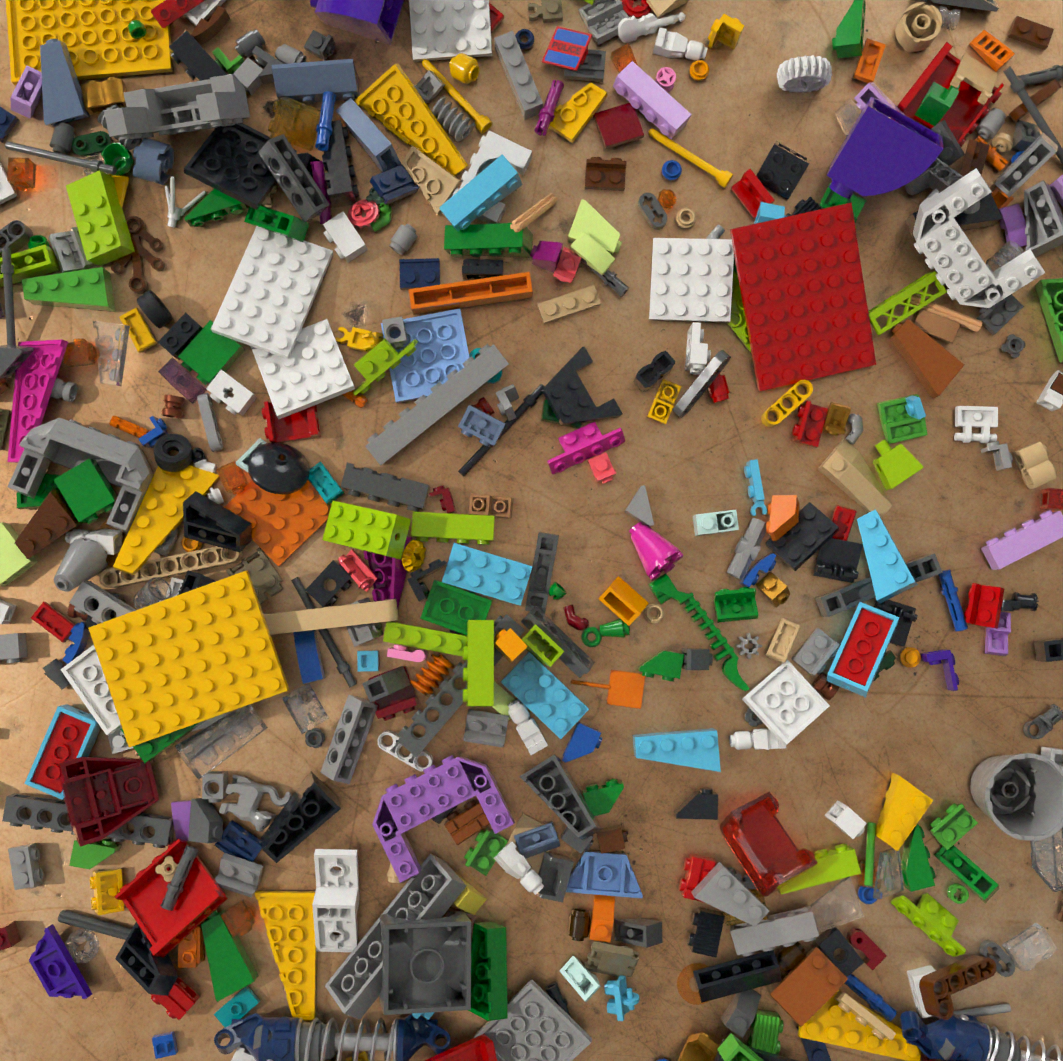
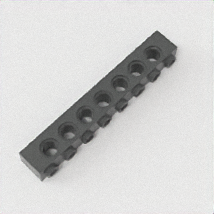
M507 614L504 618L500 615L494 622V638L495 633L503 629L508 631L511 628L519 637L525 631ZM494 647L495 666L503 655ZM467 661L464 664L459 662L452 671L455 673L450 680L446 678L439 686L441 691L437 695L432 694L425 703L428 706L423 712L419 709L411 718L414 721L408 728L405 725L397 734L400 737L398 742L415 757L421 753L462 705L463 689L458 690L454 686V682L457 678H463V668H467ZM443 694H450L453 701L450 705L445 706L441 703L440 699ZM431 709H435L439 713V718L435 722L427 719V713ZM417 725L425 728V735L421 738L413 734V729Z
M17 793L6 797L2 821L10 822V826L20 827L24 824L30 825L31 829L41 830L44 827L51 828V832L62 833L63 831H71V835H75L71 824L66 819L68 812L65 801ZM26 808L31 810V817L26 814ZM47 810L52 814L51 820L46 817ZM141 812L107 837H111L112 841L115 842L131 840L136 845L151 843L153 847L165 848V846L173 842L175 831L173 817ZM128 823L133 824L134 832H130L127 829ZM148 826H152L154 828V835H150L148 833Z

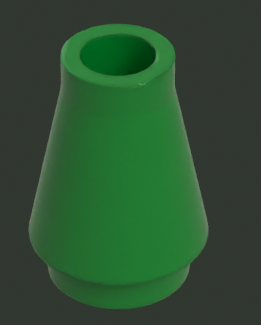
M617 619L600 625L601 637L625 638L627 635H630V626L621 619Z

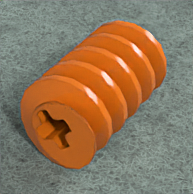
M439 653V656L431 655L434 662L426 661L428 669L420 668L423 675L415 674L418 681L410 680L411 684L425 696H427L426 693L430 695L434 693L431 687H439L437 681H444L442 674L446 676L450 674L447 668H455L453 663L441 653Z

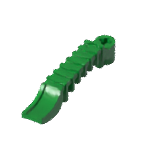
M666 573L649 583L651 591L660 604L672 598L680 605L685 603L686 607L684 610L687 614L693 610L697 612L691 616L693 622L695 623L702 619L703 623L698 625L700 631L709 628L710 632L704 635L706 639L710 640L713 637L717 639V641L710 645L711 649L714 651L720 646L724 648V650L713 656L716 662L727 655L730 656L722 664L723 674L736 687L744 691L749 690L750 688L738 673L737 663L739 658L734 653V648L727 643V639L721 635L720 629L715 627L713 620L709 619L707 612L700 607L699 601L694 599L693 593L687 594L677 591Z

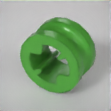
M954 883L948 887L947 895L953 902L963 904L968 900L969 892L961 884ZM957 889L962 891V893L959 894V898L954 896V894L957 893Z

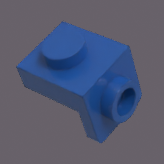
M151 416L150 420L155 428L139 438L141 444L147 448H154L156 441L168 434L165 430L168 427L163 419Z

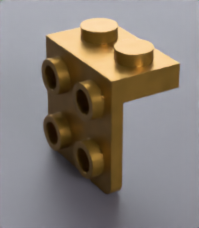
M700 1032L690 1035L678 1061H714L720 1045L714 1043L711 1037L705 1033Z

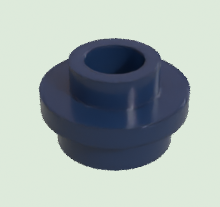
M521 29L516 33L515 37L520 49L526 50L533 46L534 35L530 30ZM526 38L528 41L522 42L521 39Z

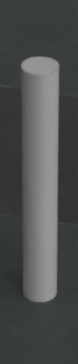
M1007 1003L954 1011L953 1014L979 1017L1011 1012V1007Z

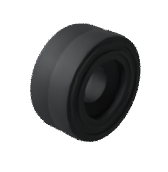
M148 290L137 298L138 305L157 328L160 329L173 320L167 307L153 291Z
M167 434L160 437L154 445L155 461L161 469L168 472L184 470L192 461V446L189 440L179 434ZM170 450H177L179 452L175 456L167 454Z

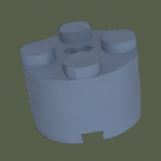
M144 138L141 145L136 146L133 156L136 158V165L133 169V176L165 185L170 175H167L168 168L172 169L174 164V149L171 148L172 145Z

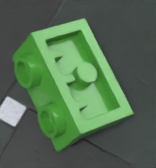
M962 803L958 805L952 804L945 811L947 815L944 818L938 817L930 824L932 828L929 832L945 850L953 846L978 823L966 811Z
M488 826L485 831L481 830L475 838L477 844L474 849L470 847L464 856L467 859L465 862L467 867L471 866L487 876L496 861L494 857L508 842L507 838L499 833L495 834L493 829Z

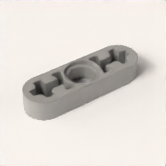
M209 393L198 395L197 400L209 447L212 452L222 450L223 443Z

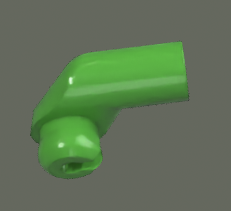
M384 202L379 205V218L376 219V222L370 223L375 232L388 225L391 221L392 208L389 204L385 205Z

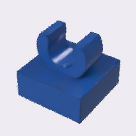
M174 1031L152 1037L155 1059L178 1053Z

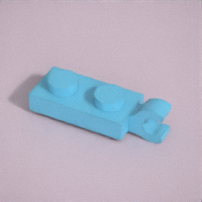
M758 459L750 460L746 463L747 466H744L745 477L749 478L750 482L748 495L754 502L750 513L752 516H756L755 510L759 507L762 510V515L767 514V508L764 504L765 498Z

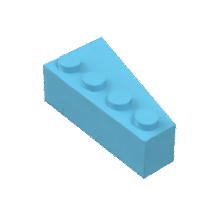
M502 154L440 206L439 209L458 232L459 230L466 229L473 220L484 214L488 209L523 184L518 172Z
M876 509L858 518L857 522L876 600L882 603L918 585Z
M714 728L633 735L634 756L636 758L721 772L718 734Z

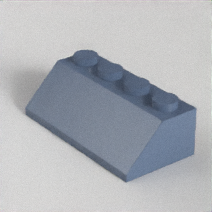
M353 59L271 65L276 94L281 105L294 106L297 103L312 105L315 102H322L323 93L326 91L333 92L336 95L335 101L343 100L347 102L350 98L354 101L360 96L358 74Z

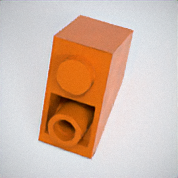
M772 495V503L768 504L770 521L766 523L767 534H770L772 541H777L799 522L800 503L797 495Z

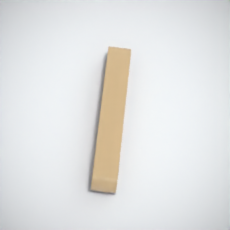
M212 547L150 560L140 568L133 580L129 579L126 572L115 568L107 569L100 574L99 581L106 588H119L186 574L187 571L195 572L234 564L243 558V550L240 553L236 552V556L233 559L228 557V549ZM212 552L216 555L214 563L208 561V556ZM194 557L196 564L191 568L188 565V560ZM171 561H174L176 568L171 572L168 569V565ZM151 565L156 569L155 574L152 576L148 573ZM113 573L115 581L113 584H110L108 577Z
M396 599L263 614L270 635L399 620Z

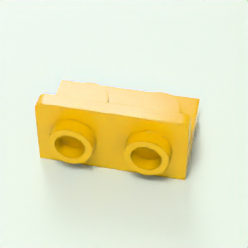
M122 869L93 870V876L89 879L90 888L94 889V897L91 898L92 910H95L98 916L124 911V902L115 898L123 887Z

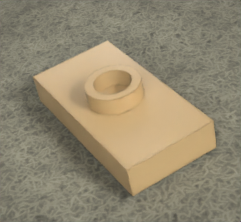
M782 618L766 656L785 664L801 626Z

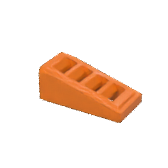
M983 30L969 43L995 72L1015 55L1010 48L986 30ZM983 38L986 40L982 45L978 44ZM989 44L991 47L986 50L985 47Z

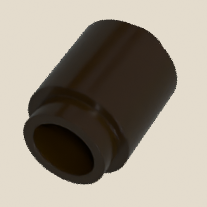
M574 908L569 915L568 935L574 941H584V938H587L589 935L590 916L588 915L589 911L586 909Z
M798 941L792 946L784 947L777 954L778 964L786 972L790 969L793 970L806 957L803 953L806 949Z

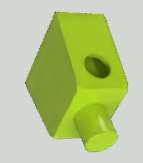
M884 439L875 445L881 456L876 458L873 464L886 491L893 489L924 468L902 444L891 448Z
M536 624L521 639L528 646L526 649L537 660L549 667L564 652Z

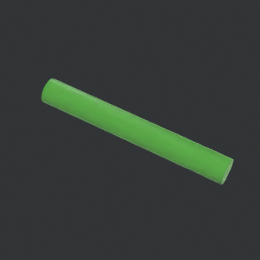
M871 822L867 824L864 886L873 887L876 823Z

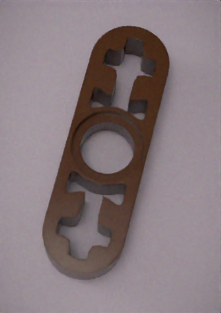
M1054 79L1030 98L1037 107L1056 93L1062 86ZM1022 103L1010 112L1009 115L1016 122L1029 113V111Z

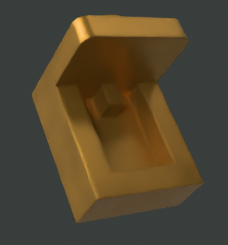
M830 402L824 422V428L827 430V433L836 436L839 434L845 435V425L851 411L850 406Z
M769 572L756 584L757 588L771 600L775 607L784 604L790 596L788 587L772 572Z

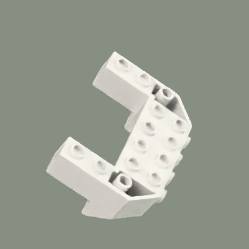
M977 168L940 193L936 188L920 204L913 230L916 240L914 246L919 254L924 253L926 255V264L931 270L935 268L938 273L935 275L941 285H947L949 289L946 291L952 300L956 299L960 305L990 308L1043 275L1045 271L1031 249H1028L993 272L991 267L985 264L956 222L955 216L991 193L989 186Z

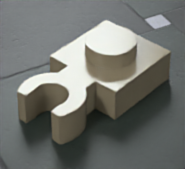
M541 0L542 6H538L536 3L528 4V10L536 12L535 14H529V21H536L539 17H543V23L563 21L561 0Z

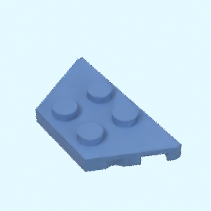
M585 850L570 875L566 892L643 898L626 853L607 852L601 854L600 851Z

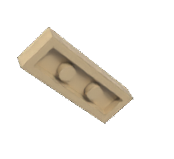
M595 285L539 303L537 306L543 323L547 324L600 306L601 302Z
M840 991L836 993L834 999L839 1002L838 1006L847 1013L851 1011L856 1015L855 1020L865 1027L866 1025L873 1029L872 1033L879 1039L893 1040L896 1033L848 994Z

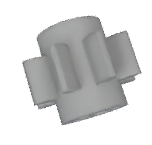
M747 633L746 638L738 637L741 642L735 645V647L740 648V656L747 653V659H751V654L759 655L757 650L762 645L757 643L758 636L751 639V634ZM748 640L749 643L753 644V648H749V650L744 647L745 644H748Z

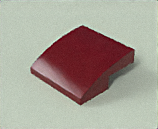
M630 103L600 111L593 115L605 149L644 137L636 111Z

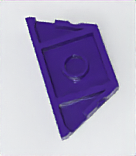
M53 924L48 926L44 930L43 938L38 941L35 952L32 953L29 959L30 964L49 997L63 996L64 998H72L73 996H82V999H87L93 993Z

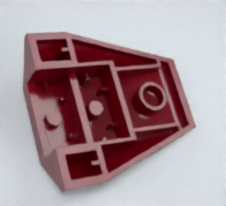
M79 757L59 763L63 796L70 824L80 847L104 839L160 800L150 761L144 763L142 759Z

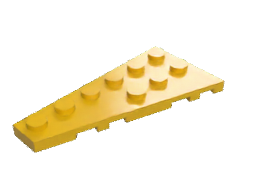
M398 63L394 64L354 100L358 106H362L368 111V114L376 117L401 140L419 149L452 175L457 176L468 167L462 155Z
M190 465L178 472H168L158 466L113 567L135 575L148 561L159 545L161 546L165 542V538L184 520L183 502L195 491L205 496L213 484L221 479L220 475Z
M256 891L254 894L256 900H258L260 914L267 929L266 933L273 956L280 971L281 981L285 987L286 998L292 1017L314 1020L316 1018L317 952L312 904L315 891Z
M836 993L798 1029V1037L906 1061H920L921 1050L919 1047L907 1043L902 1035L901 1028L863 1006L896 1033L893 1040L879 1039L872 1033L873 1029L871 1027L861 1025L855 1020L856 1015L851 1011L847 1013L838 1006L839 1002L834 999Z

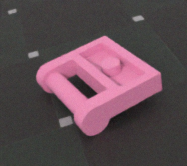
M396 644L394 647L388 648L387 657L421 662L428 657V652L425 649L412 651L408 650V646Z

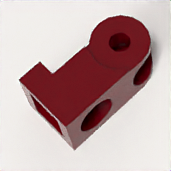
M852 928L847 933L848 942L855 949L861 950L866 955L863 961L872 971L887 957L861 929Z

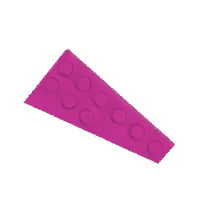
M66 340L18 342V346H29L34 351L15 373L7 462H19L24 448L20 446L21 441L31 429L40 426L68 344Z

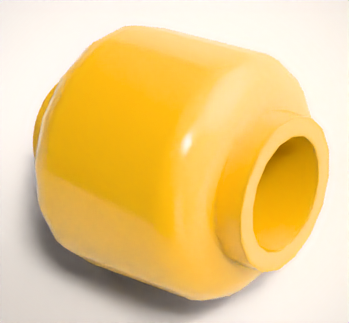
M464 53L456 55L449 63L451 76L464 84L474 82L479 75L480 68L477 60Z

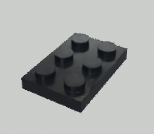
M809 502L799 511V522L777 541H772L770 538L766 542V546L790 568L796 571L839 531V527Z

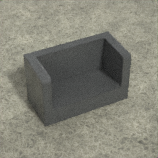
M544 852L538 874L542 878V884L544 885L537 893L540 898L563 902L574 863L569 857Z

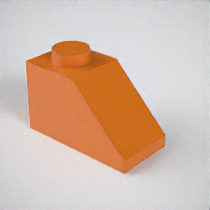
M594 895L589 925V940L610 943L614 921L615 896Z

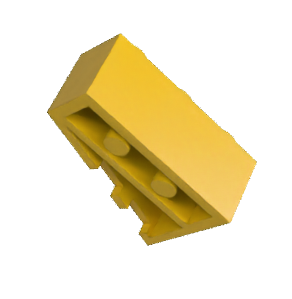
M892 773L890 778L892 780L889 790L885 795L886 800L883 810L880 812L876 825L875 836L898 851L933 800L901 776Z

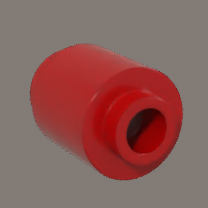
M719 374L708 387L710 399H713L714 403L729 399L728 394L730 391L725 375Z

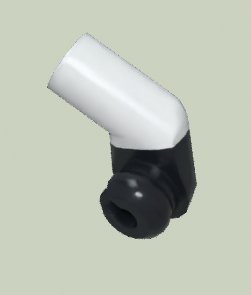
M194 448L192 450V461L195 467L215 473L217 464L207 462L201 448Z

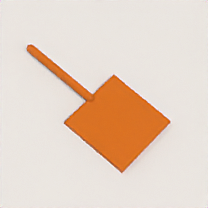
M611 670L609 685L571 680V684L608 689L607 704L641 709L645 676H642L640 673Z

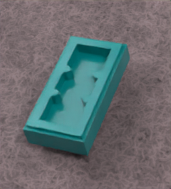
M321 461L310 469L308 479L326 504L330 505L332 501H335L344 494V491Z
M247 985L217 1010L214 1015L224 1027L230 1026L232 1019H241L260 1002V999Z

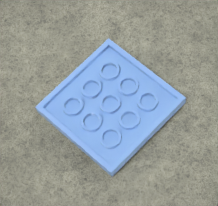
M460 308L403 319L408 344L414 339L418 343L415 346L416 350L409 357L404 355L400 358L401 363L393 370L389 368L396 403L417 400L423 394L426 397L432 393L430 389L439 382L444 384L449 380L446 377L455 369L459 372L464 368L462 363L470 357ZM381 323L383 338H385L383 324ZM394 330L391 332L390 337L396 339L400 336L401 332Z

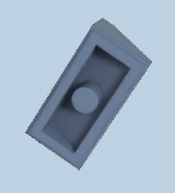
M553 822L514 835L519 853L525 859L560 846Z

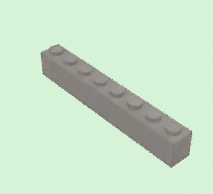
M486 344L479 350L480 355L474 359L471 356L462 363L463 369L459 372L456 369L446 376L449 380L444 384L437 383L430 389L432 393L426 397L423 394L415 401V407L411 410L407 407L398 414L401 417L395 423L393 420L389 421L383 426L384 431L381 434L374 433L367 439L369 443L365 447L380 465L385 463L509 364L494 344L492 346Z

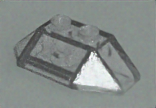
M1062 827L1057 833L1039 841L1030 840L1032 868L1054 892L1063 890Z

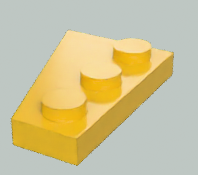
M589 83L571 96L572 98L568 102L556 107L554 120L550 122L548 128L573 143L607 98V92L595 84Z

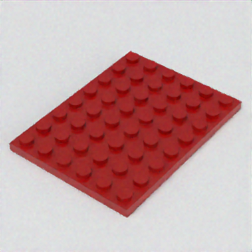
M852 203L730 229L758 391L794 384L800 380H812L877 365Z

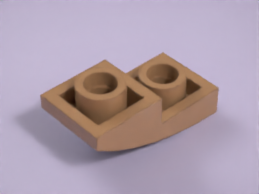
M920 309L914 323L926 334L952 344L961 324L923 309Z
M470 494L469 514L512 518L514 498Z

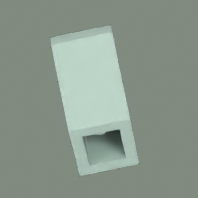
M736 510L692 516L695 536L739 530Z

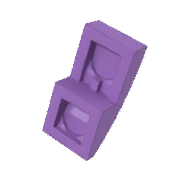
M1019 204L998 209L1002 216L1000 226L1001 229H1005L1007 248L1012 250L1027 245V235H1025L1026 222Z
M1000 613L998 629L986 627L985 654L1008 655L1011 613Z
M191 800L174 801L171 803L176 839L187 842L189 837Z

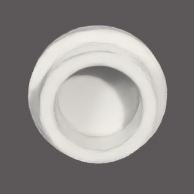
M210 488V493L207 494L208 498L219 505L224 503L219 488Z

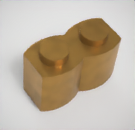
M109 77L103 82L91 80L81 85L85 109L89 114H100L103 110L113 105H118L119 108L126 107L124 98L126 87L122 79Z

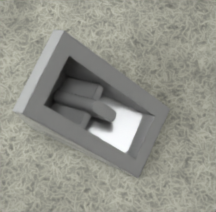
M643 485L638 489L624 512L644 525L646 524L651 527L654 525L646 487Z

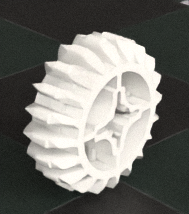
M814 55L798 56L797 58L785 60L778 68L777 80L779 87L784 91L789 90V92L796 93L817 91L819 88H824L831 81L832 69L830 61L821 56L814 57Z

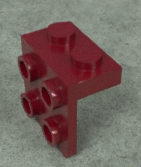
M403 666L404 669H405V672H406V674H407V676H408V679H409V681H410L411 679H410V676H409V674H408L407 668H406L405 666ZM384 672V673H381V674H379V675L373 676V677L369 678L368 680H371V679H373V678H375V677H378V676H380V675H382V674H385V673H387V672ZM412 684L374 701L378 705L377 711H375L378 719L383 718L384 721L396 717L395 713L402 710L404 714L414 711V706L419 704Z

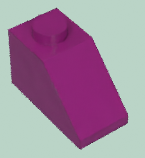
M539 241L538 246L534 245L530 257L533 258L532 265L554 273L562 253L563 244L560 242Z

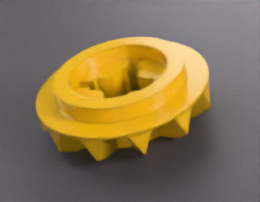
M412 540L405 547L402 564L406 571L414 572L421 568V564H424L426 548L423 542Z

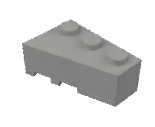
M1043 180L1024 190L1025 235H1027L1026 251L1031 249L1035 257L1063 244V215L1051 186Z
M720 861L691 891L694 898L753 926H756L769 912L768 908Z

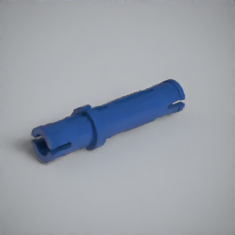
M330 91L323 93L320 121L316 127L317 140L315 147L320 151L328 150L329 138L333 131L331 124L336 95Z
M944 570L938 576L943 589L941 592L942 595H945L955 632L966 630L968 626L958 598V587L954 585L951 570Z
M852 973L847 976L848 980L844 984L866 1001L872 1010L879 1012L889 1022L894 1019L897 1011L889 1006L880 994L874 993Z

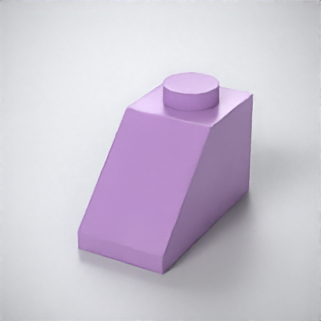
M26 65L10 97L11 110L30 119L42 93V74L40 71Z

